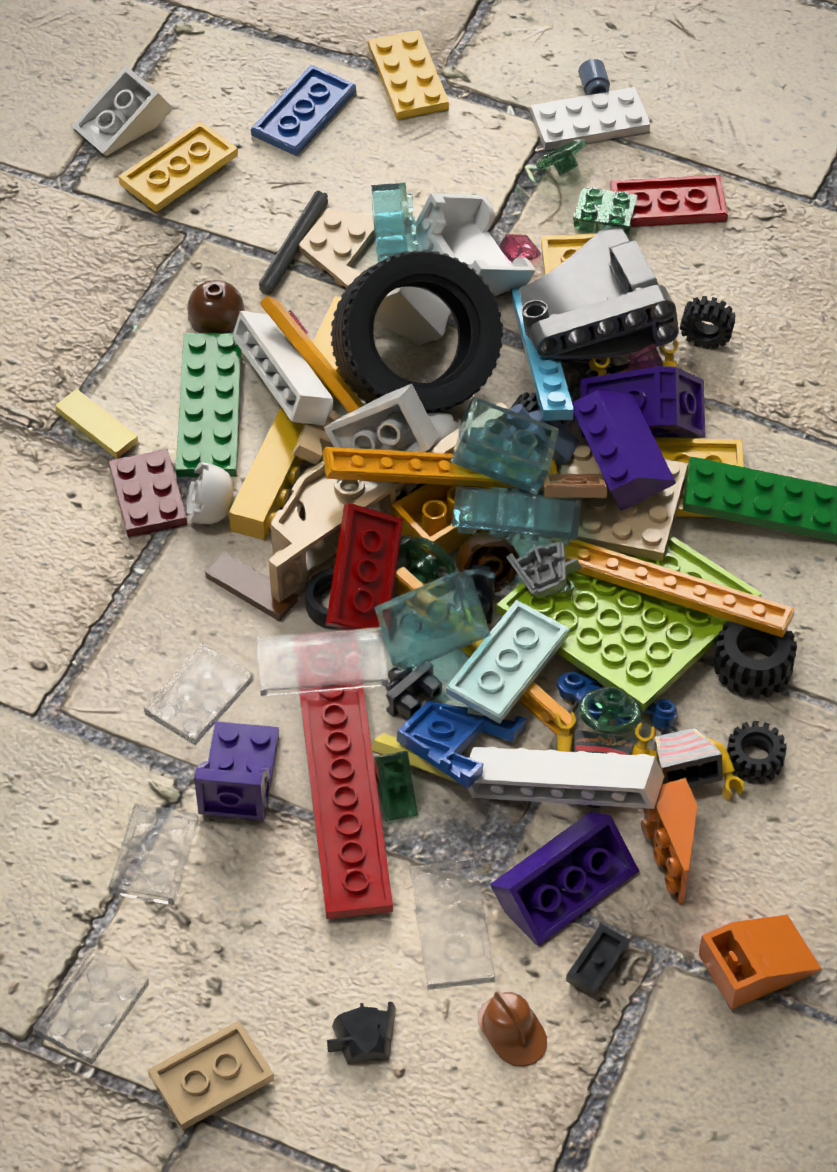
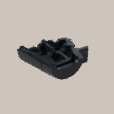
M388 1002L387 1011L378 1010V1008L364 1007V1004L360 1003V1007L339 1014L334 1019L332 1025L337 1039L327 1040L328 1052L342 1051L347 1064H355L357 1061L373 1059L389 1060L396 1012L394 1003Z

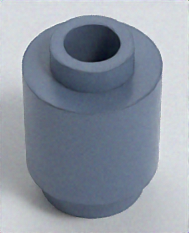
M589 59L582 63L578 73L585 94L592 95L609 92L610 81L604 63L598 59Z

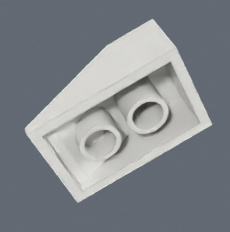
M125 66L74 122L72 127L103 155L107 156L155 129L173 107L154 88L128 66Z
M412 384L387 393L324 427L333 446L341 448L426 452L439 438Z

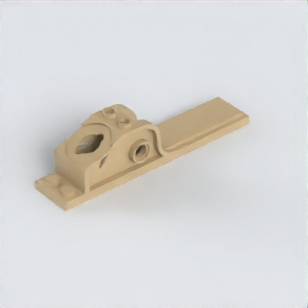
M502 402L494 407H489L433 445L426 452L498 456L508 449L505 434L509 429V417L507 416L509 408ZM324 461L308 468L291 490L293 493L284 508L278 510L270 523L273 556L268 560L271 595L280 603L291 594H298L304 590L312 576L320 571L335 567L345 504L352 503L392 515L393 503L426 484L327 479Z

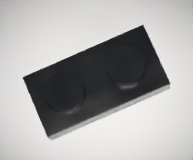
M600 924L567 973L566 982L596 997L629 948L630 939Z

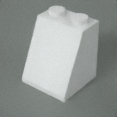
M416 287L395 288L385 297L377 310L374 321L422 345L443 337L451 311L439 297L427 290Z

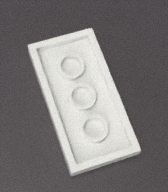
M635 87L531 105L530 111L545 151L650 132L651 124Z

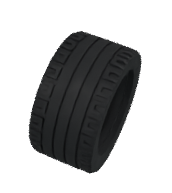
M414 250L396 254L364 270L347 286L346 291L341 295V300L337 303V309L334 311L333 316L335 317L331 322L333 327L330 336H332L331 346H333L334 351L332 354L335 357L336 366L340 369V376L343 375L344 382L351 387L353 392L358 394V398L363 399L368 404L387 393L412 384L426 412L437 413L464 403L465 400H469L472 395L480 391V387L486 384L488 377H491L493 374L492 370L497 366L496 361L500 357L499 352L502 348L503 323L500 321L501 312H499L498 303L493 298L495 297L493 292L491 293L489 285L483 282L482 276L478 275L476 270L470 269L467 266L468 264L460 262L458 258H452L446 253L440 254L439 251ZM416 287L433 293L447 305L455 319L458 331V345L455 357L449 368L431 383L412 382L398 376L386 366L376 349L373 334L374 319L382 301L395 288Z

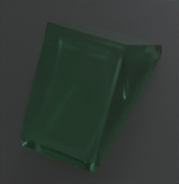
M408 751L376 756L375 776L385 821L417 816L418 812Z

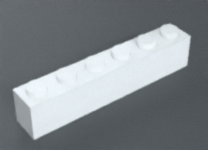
M240 311L232 337L289 419L297 423L325 425L328 414L333 409V398L308 363L268 314Z
M492 746L487 748L473 747L470 758L484 763L483 774L467 789L472 798L654 809L664 775L655 756L646 754L620 755L617 753L600 754L585 751L561 752L552 749L542 751L525 748L503 749Z

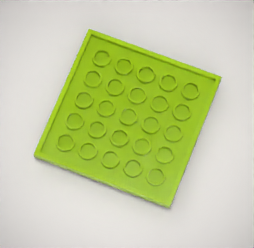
M672 535L669 537L663 561L624 554L757 597L762 595L761 592ZM578 572L566 575L567 583L565 587L549 596H534L524 582H522L497 604L496 611L501 616H504L513 603L518 600L570 629L569 636L556 653L641 711H645L717 643L718 634L722 630L723 625L727 621L732 622Z

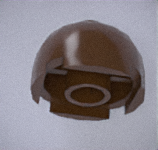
M209 280L199 284L190 294L187 304L188 320L192 323V328L198 333H224L229 330L230 333H233L240 311H245L243 299L239 291L232 284L222 280Z
M489 531L478 532L468 537L461 544L457 552L456 568L463 582L464 569L472 570L473 565L489 566L491 572L496 573L494 593H497L501 590L498 586L503 585L506 581L511 583L517 574L507 556L513 554L516 559L520 557L512 543L499 533Z

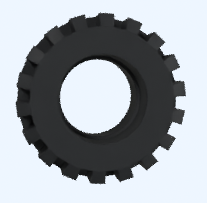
M727 621L723 625L722 630L719 631L716 644L714 670L716 674H719L718 680L721 684L727 683V689L732 693L735 690L739 691V696L746 697V694L752 695V699H759L760 695L763 694L767 698L773 695V691L779 693L783 690L784 684L787 685L793 673L797 642L794 641L795 635L792 631L786 630L782 638ZM757 651L768 658L752 659L745 656L743 652Z

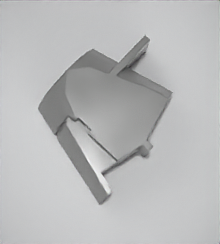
M564 542L552 543L549 546H537L535 543L533 544L534 548L528 551L525 556H521L518 559L513 554L507 556V559L531 594L539 597L549 596L560 591L567 583L566 575L582 569L581 564L576 558L566 562Z

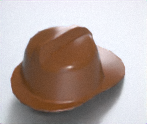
M499 990L494 993V997L482 1004L478 1012V1024L495 1052L503 1061L513 1066H528L542 1058L547 1048V1035L528 1002L521 995L513 992L502 993Z

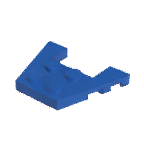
M427 701L398 729L397 742L463 786L470 788L483 774L484 763L460 754L482 732L514 742L526 729L527 718L515 716L514 721L503 719L499 724L485 715L469 714L466 707Z

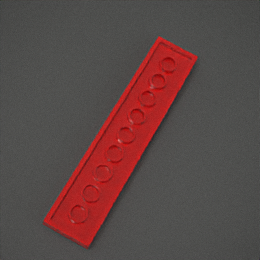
M356 632L293 638L326 919L393 912Z

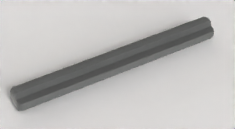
M319 190L314 192L259 281V290L261 292L271 294L298 252L300 242L312 229L327 205V193H322Z

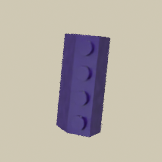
M596 390L572 402L575 417L621 511L676 484L633 394Z
M590 811L500 876L490 886L509 918L535 945H540L639 872V869L611 815Z

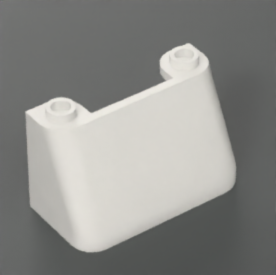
M430 194L412 229L411 237L416 250L439 251L440 254L446 253L452 258H458L460 262H465L470 269L473 268L478 275L482 276L483 282L489 285L491 293L493 292L494 296L511 291V288L527 285L536 271L527 258L518 257L512 264L506 259L488 232L494 221L495 212L485 195Z

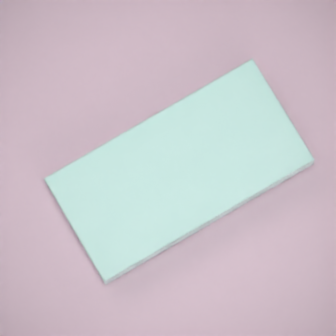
M516 600L447 685L446 694L500 724L567 639L570 629Z

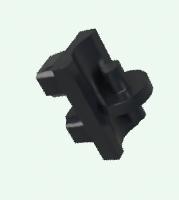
M473 565L472 570L464 569L460 617L465 621L470 619L481 620L484 623L491 624L496 573H492L489 566Z
M426 660L414 671L410 667H407L404 671L393 667L388 671L390 682L385 688L388 691L386 697L389 701V707L386 708V712L392 717L401 713L410 719L422 707V702L416 697L422 693L431 701L442 693V683L433 675V664Z

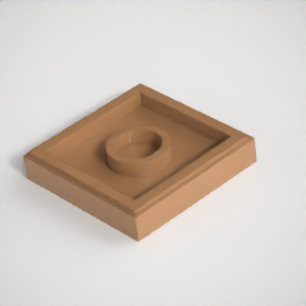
M602 474L542 475L544 498H607V485Z

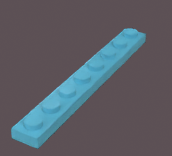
M511 288V301L542 420H573L574 409L560 359L546 358L538 354L532 340L525 333L519 288Z

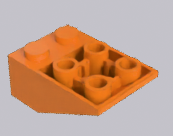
M686 778L662 784L654 809L643 808L645 816L644 820H641L643 835L645 839H651L654 846L652 851L655 863L658 867L662 866L666 874L664 876L666 888L669 894L675 895L679 905L684 904L698 806Z
M788 914L731 922L701 936L698 955L731 1010L818 973L822 969Z

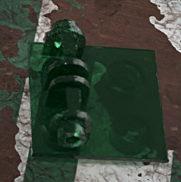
M583 187L573 216L574 228H579V231L593 233L595 223L596 234L600 230V225L622 227L625 234L630 235V222L638 195L629 194L624 191L614 192L601 190L596 187Z

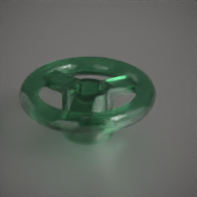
M577 139L564 144L539 158L535 165L537 168L542 169L554 164L558 175L564 174L578 166L573 155L586 146V141L584 139Z
M413 537L406 542L405 555L410 563L409 572L422 584L431 582L436 585L447 586L456 580V566L452 558L442 547L424 537ZM421 547L427 548L428 550L432 551V552H433L435 555H437V556H434V555H432V554H430V553H427V552H426L424 549H422ZM446 567L448 575L446 577L438 576L437 568Z
M616 687L592 690L581 698L578 705V712L583 722L593 730L604 734L620 735L634 730L642 720V709L639 703ZM592 701L601 709V716L598 721L588 712V705ZM618 717H632L627 723L609 725L611 720Z

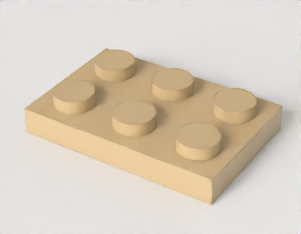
M240 1021L147 1069L148 1076L182 1131L274 1081L273 1072Z

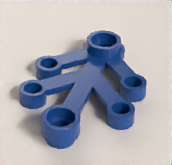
M570 672L561 675L557 680V689L560 696L568 701H577L585 712V718L589 721H601L606 708L615 720V726L619 730L630 731L634 728L636 716L629 710H623L621 706L650 714L652 724L658 728L665 729L675 725L677 709L670 700H659L657 703H652L645 711H641L609 688L595 686L601 683L590 675L582 676L579 673ZM590 697L597 698L600 702L592 701Z

